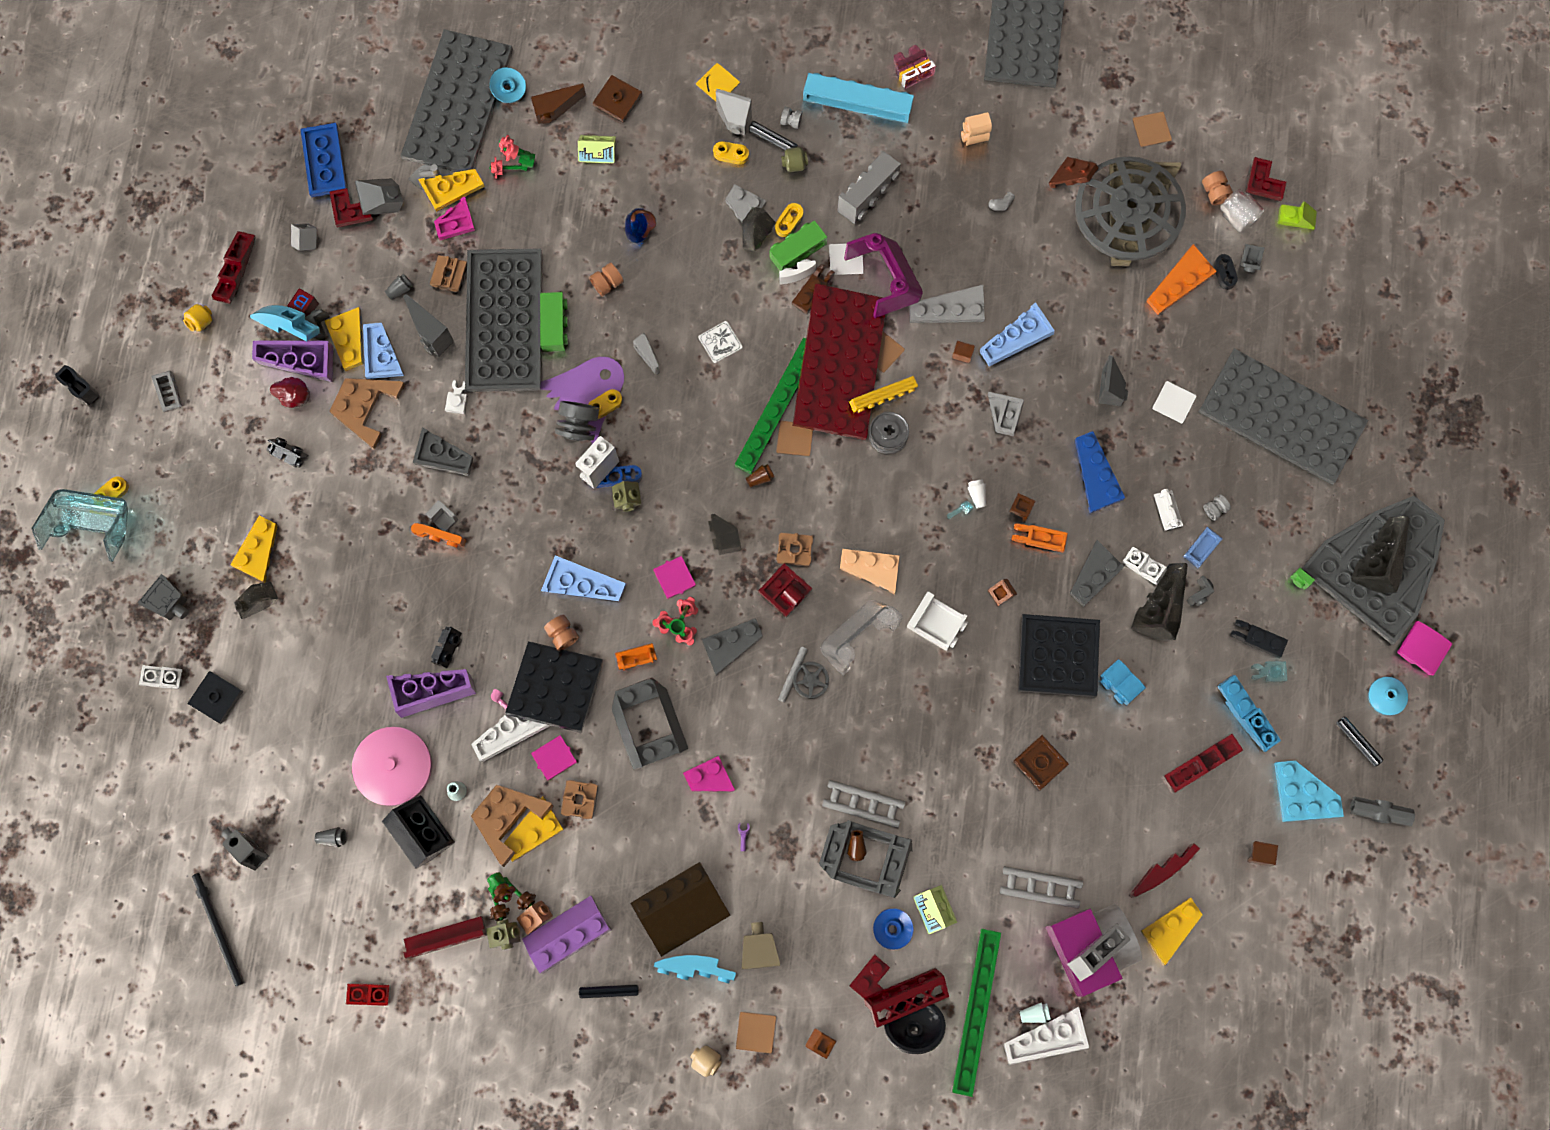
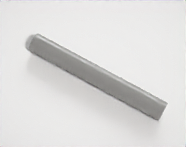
M800 648L778 698L779 701L786 702L793 685L794 672L802 664L808 649Z

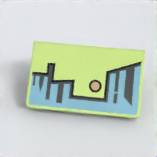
M580 135L578 139V161L614 163L616 136Z
M942 885L913 897L928 934L958 923Z

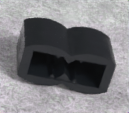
M64 365L55 374L57 380L83 404L90 405L99 397L97 391L70 366Z

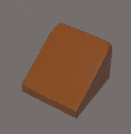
M957 341L952 358L970 363L975 346Z
M1002 579L988 589L998 606L1017 595L1008 579Z
M814 1029L805 1046L827 1059L836 1040Z

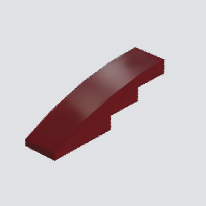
M237 231L223 257L225 263L217 276L219 282L212 293L213 300L231 304L247 267L256 238L255 235Z
M1232 733L1164 776L1174 792H1177L1242 752L1243 749Z
M1195 843L1190 844L1180 857L1176 853L1172 854L1162 867L1158 864L1152 865L1128 896L1131 898L1137 897L1160 885L1186 865L1200 848Z

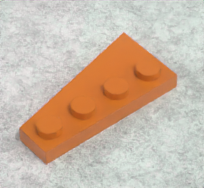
M1193 244L1146 302L1159 315L1215 275L1217 271Z

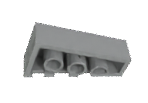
M883 151L869 165L868 172L863 171L859 175L856 184L852 182L848 186L846 194L842 192L839 195L838 212L854 224L858 220L861 221L867 214V209L877 203L879 195L886 193L891 181L898 179L901 174V164Z

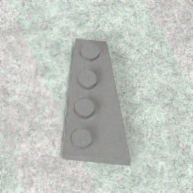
M983 285L920 300L918 303L910 305V323L984 322Z

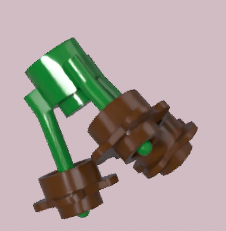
M500 872L492 874L487 879L490 886L488 890L495 905L490 909V920L500 921L507 918L510 908H506L505 904L499 905L498 902H509L512 899L513 893L519 897L516 902L519 905V910H527L535 903V894H530L528 891L522 894Z

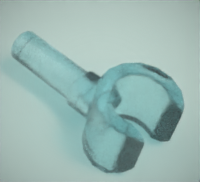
M964 501L959 508L946 516L950 519L961 511L967 515L973 509V506L968 501Z

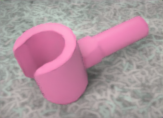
M494 689L491 699L506 709L508 704L501 699L503 693Z

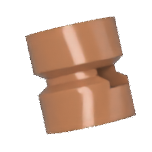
M1224 171L1211 173L1202 180L1206 192H1209L1210 202L1214 206L1222 204L1234 196L1230 185L1227 184L1228 180Z
M611 262L602 268V272L597 271L589 277L592 285L602 297L611 291V287L616 288L624 282L621 274Z
M565 615L552 619L544 626L548 636L554 638L553 643L558 651L570 647L579 639L576 631L573 628H569L571 623Z

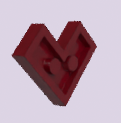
M1254 157L1245 193L1282 201L1287 182L1269 178L1272 161Z
M348 188L329 192L337 228L373 220L372 214L363 215L360 202L351 204Z
M874 954L849 986L862 998L880 992L884 989L878 982L890 967Z

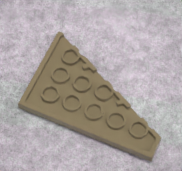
M1124 162L1126 169H1137L1149 173L1153 168L1138 162ZM1154 162L1166 169L1174 178L1181 167V162ZM1116 163L1109 165V175L1119 171ZM1159 171L1156 178L1164 185L1168 192L1172 182ZM1128 174L1131 183L1142 184L1145 179L1143 176ZM1121 176L1109 182V186L1115 189L1123 185ZM1151 182L1147 189L1152 195H1163L1156 184ZM1133 201L1127 202L1128 207H1130V208H1136V207H1137V205H1136L1135 202H1133ZM1155 203L1154 213H1157L1162 203ZM1110 213V226L1112 227L1116 220ZM1151 219L1142 224L1143 233L1148 231L1152 223ZM1122 225L1119 232L1124 234L1136 235L1134 227ZM1114 237L1110 243L1111 248L1123 252H1137L1138 250L1137 241H1125ZM1111 257V266H1130L1132 262Z

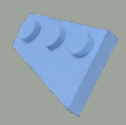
M363 324L366 379L404 376L383 324Z

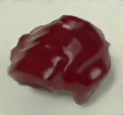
M284 378L270 386V393L284 407H300L310 399V391L300 378Z

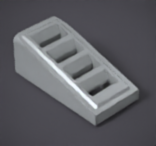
M643 333L633 340L634 348L655 374H659V364L647 336Z
M166 371L153 375L152 380L163 412L182 407L173 372ZM169 380L167 383L160 384V381ZM171 386V389L162 391V388ZM169 393H173L174 395L167 398H164L163 396ZM175 399L176 403L166 406L165 402Z

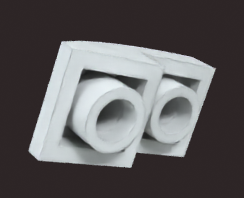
M805 259L797 262V269L785 268L779 271L780 285L796 282L811 275L816 270V261Z
M1135 547L1131 548L1122 561L1128 568L1156 585L1167 571L1166 566L1152 560L1148 554Z
M142 665L139 685L179 689L182 669Z

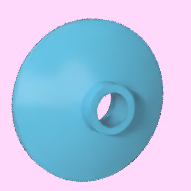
M500 68L493 73L490 79V90L493 96L501 102L514 103L520 100L525 93V80L515 69ZM508 85L510 90L504 89V86Z
M1382 677L1374 681L1370 686L1368 693L1369 701L1377 712L1383 715H1396L1406 707L1408 692L1403 683L1398 679ZM1388 692L1393 693V698L1388 696Z

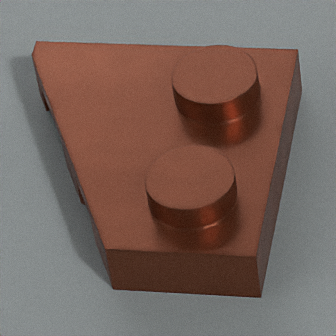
M1067 157L1049 181V185L1051 188H1056L1057 184L1062 183L1069 186L1076 183L1089 182L1098 170V166L1093 162Z

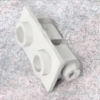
M1164 489L1161 493L1154 494L1164 530L1183 526L1173 491Z

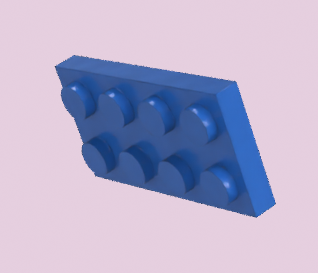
M337 123L300 129L309 195L311 198L329 195L331 191L347 188Z

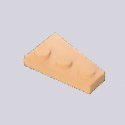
M842 549L840 569L895 594L899 555Z

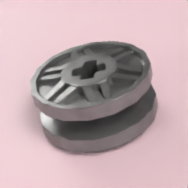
M883 412L877 415L872 420L869 430V441L872 447L883 454H895L905 447L909 436L908 423L900 414L894 412Z

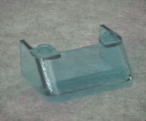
M59 489L52 493L31 528L39 550H42L50 536L63 537L69 533L71 528L104 533L106 535L103 542L109 561L113 562L125 541L128 506L126 501L121 498Z

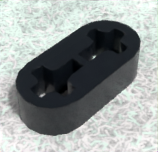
M1226 254L1219 255L1214 262V268L1217 271L1216 275L1220 286L1223 289L1230 290L1238 281L1237 273L1231 257ZM1221 260L1223 261V263H1227L1225 269L1223 264H1219ZM1226 277H1228L1229 280L1232 279V282L1230 284L1228 281H1225Z

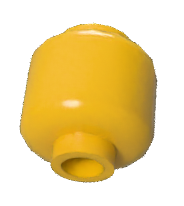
M195 304L184 313L183 322L191 331L200 332L212 323V312L205 305Z

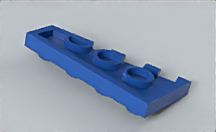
M1092 431L1077 437L1075 444L1079 463L1081 464L1089 513L1091 514L1124 500L1125 496L1094 432Z

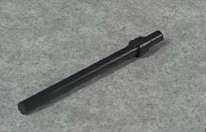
M200 873L192 875L197 888L195 892L198 899L202 901L234 985L238 987L243 984L208 896L210 895L208 887L204 886Z

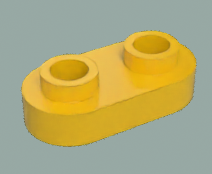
M721 141L713 147L714 157L719 161L744 164L749 159V150L744 145Z
M791 203L785 208L775 223L777 235L787 237L794 231L803 218V208L801 205ZM786 227L787 230L783 231L781 228Z
M611 389L590 401L588 405L600 407L598 419H601L621 406L622 396L619 391ZM611 396L616 397L613 401L609 400Z
M119 476L111 478L93 494V503L100 509L111 507L128 492V482ZM119 483V486L114 488L115 484ZM104 495V499L100 501L99 498Z

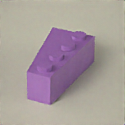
M253 341L252 359L258 364L332 382L333 345L329 341Z
M466 669L441 671V673L426 672L417 675L386 676L395 712L401 718L476 694L472 677Z

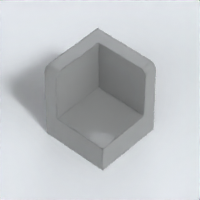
M309 223L291 224V246L299 251L315 250L317 228Z
M439 500L426 513L427 517L442 531L447 532L458 521L456 515Z

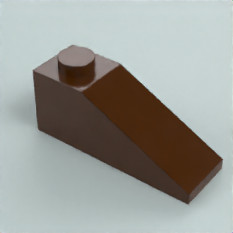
M584 84L532 96L531 100L538 124H548L556 120L586 95Z

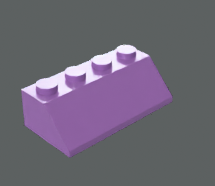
M589 896L522 938L537 970L543 974L611 931V928L592 896Z

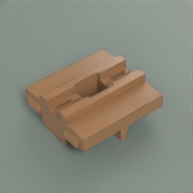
M438 255L430 285L446 291L459 292L462 280L464 281L467 262L458 260V258L453 259L449 256ZM447 271L451 272L449 277L445 276Z
M780 533L777 563L810 566L811 546L813 545L812 536L799 535L798 533ZM790 546L800 547L799 552H791Z
M572 780L566 781L561 814L592 819L598 785ZM577 795L583 796L582 805L575 804Z

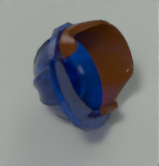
M635 208L626 216L624 225L628 240L633 243H639L648 237L651 230L656 226V218L651 212Z

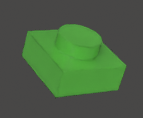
M1298 568L1290 576L1293 583L1303 589H1307L1315 581L1314 578L1301 568Z

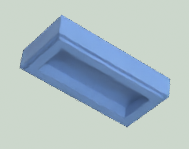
M1207 527L1183 557L1199 568L1223 538Z

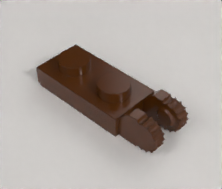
M824 264L817 268L792 301V305L805 314H808L811 310L815 284L828 286V283L835 274L833 270H830L824 280H821L819 276L825 270Z

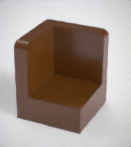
M1018 493L1009 512L1022 517V522L1025 523L1035 500Z
M1258 841L1253 842L1252 856L1248 858L1247 862L1270 867L1275 866L1278 845Z

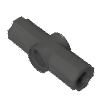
M1355 796L1350 804L1351 814L1372 818L1373 821L1380 823L1391 822L1410 827L1415 820L1414 809L1396 806L1392 802L1385 800L1374 801Z

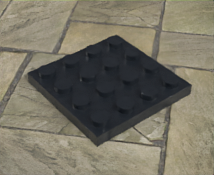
M1022 614L1018 691L1097 697L1100 620Z
M528 641L506 708V715L582 733L603 659L563 649L558 651L555 647Z

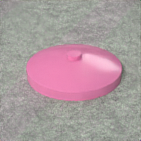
M386 727L368 735L358 746L352 763V773L357 788L366 798L384 806L402 805L416 798L425 789L432 772V758L425 742L412 731L400 727Z

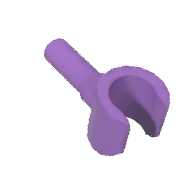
M739 823L738 832L741 834V851H746V837L750 831V826L747 823V830L742 831L740 829L741 823Z

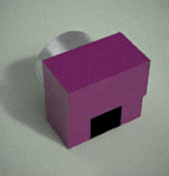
M1117 904L1108 906L1095 913H1092L1091 909L1079 911L1045 926L1077 997L1086 996L1122 980L1120 970L1142 961L1141 949L1134 931ZM1118 923L1130 938V941L1094 974L1080 981L1067 964Z

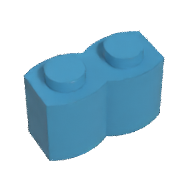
M1119 659L1100 676L1101 684L1107 690L1111 689L1115 693V699L1120 704L1124 703L1126 706L1146 688Z

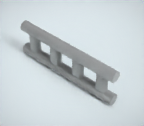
M829 780L828 787L832 788L833 791L830 800L824 799L823 807L896 828L899 827L900 820L895 819L897 808L904 809L905 801ZM841 791L852 794L849 806L838 803ZM859 797L871 800L868 811L857 808ZM878 802L890 805L887 817L876 814Z
M1004 866L1003 874L1009 875L1007 887H1000V894L1073 908L1080 907V900H1074L1076 888L1082 889L1083 887L1082 880ZM1016 877L1028 879L1027 891L1015 889ZM1036 880L1048 882L1047 894L1035 892ZM1056 884L1068 886L1066 898L1054 896Z

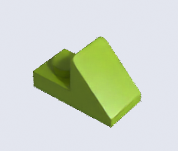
M1303 202L1300 207L1281 204L1279 207L1278 224L1315 229L1317 211L1306 202Z

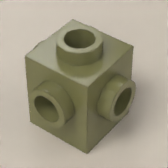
M622 481L612 486L615 508L623 509V511L627 512L641 505L638 482Z
M508 919L497 921V926L486 928L489 948L501 947L502 950L513 948L514 943L521 942L517 922L509 923Z

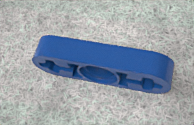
M636 465L614 467L606 476L607 482H604L603 479L596 488L612 487L622 481L639 483L642 479L641 469ZM622 471H625V475H630L631 471H635L638 475L634 479L631 476H625L626 480H623ZM611 473H619L620 478L617 481H611L609 479Z

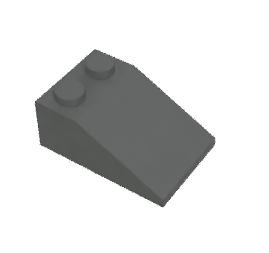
M405 294L403 297L421 337L420 342L424 345V349L431 355L435 353L439 357L454 341L448 328Z

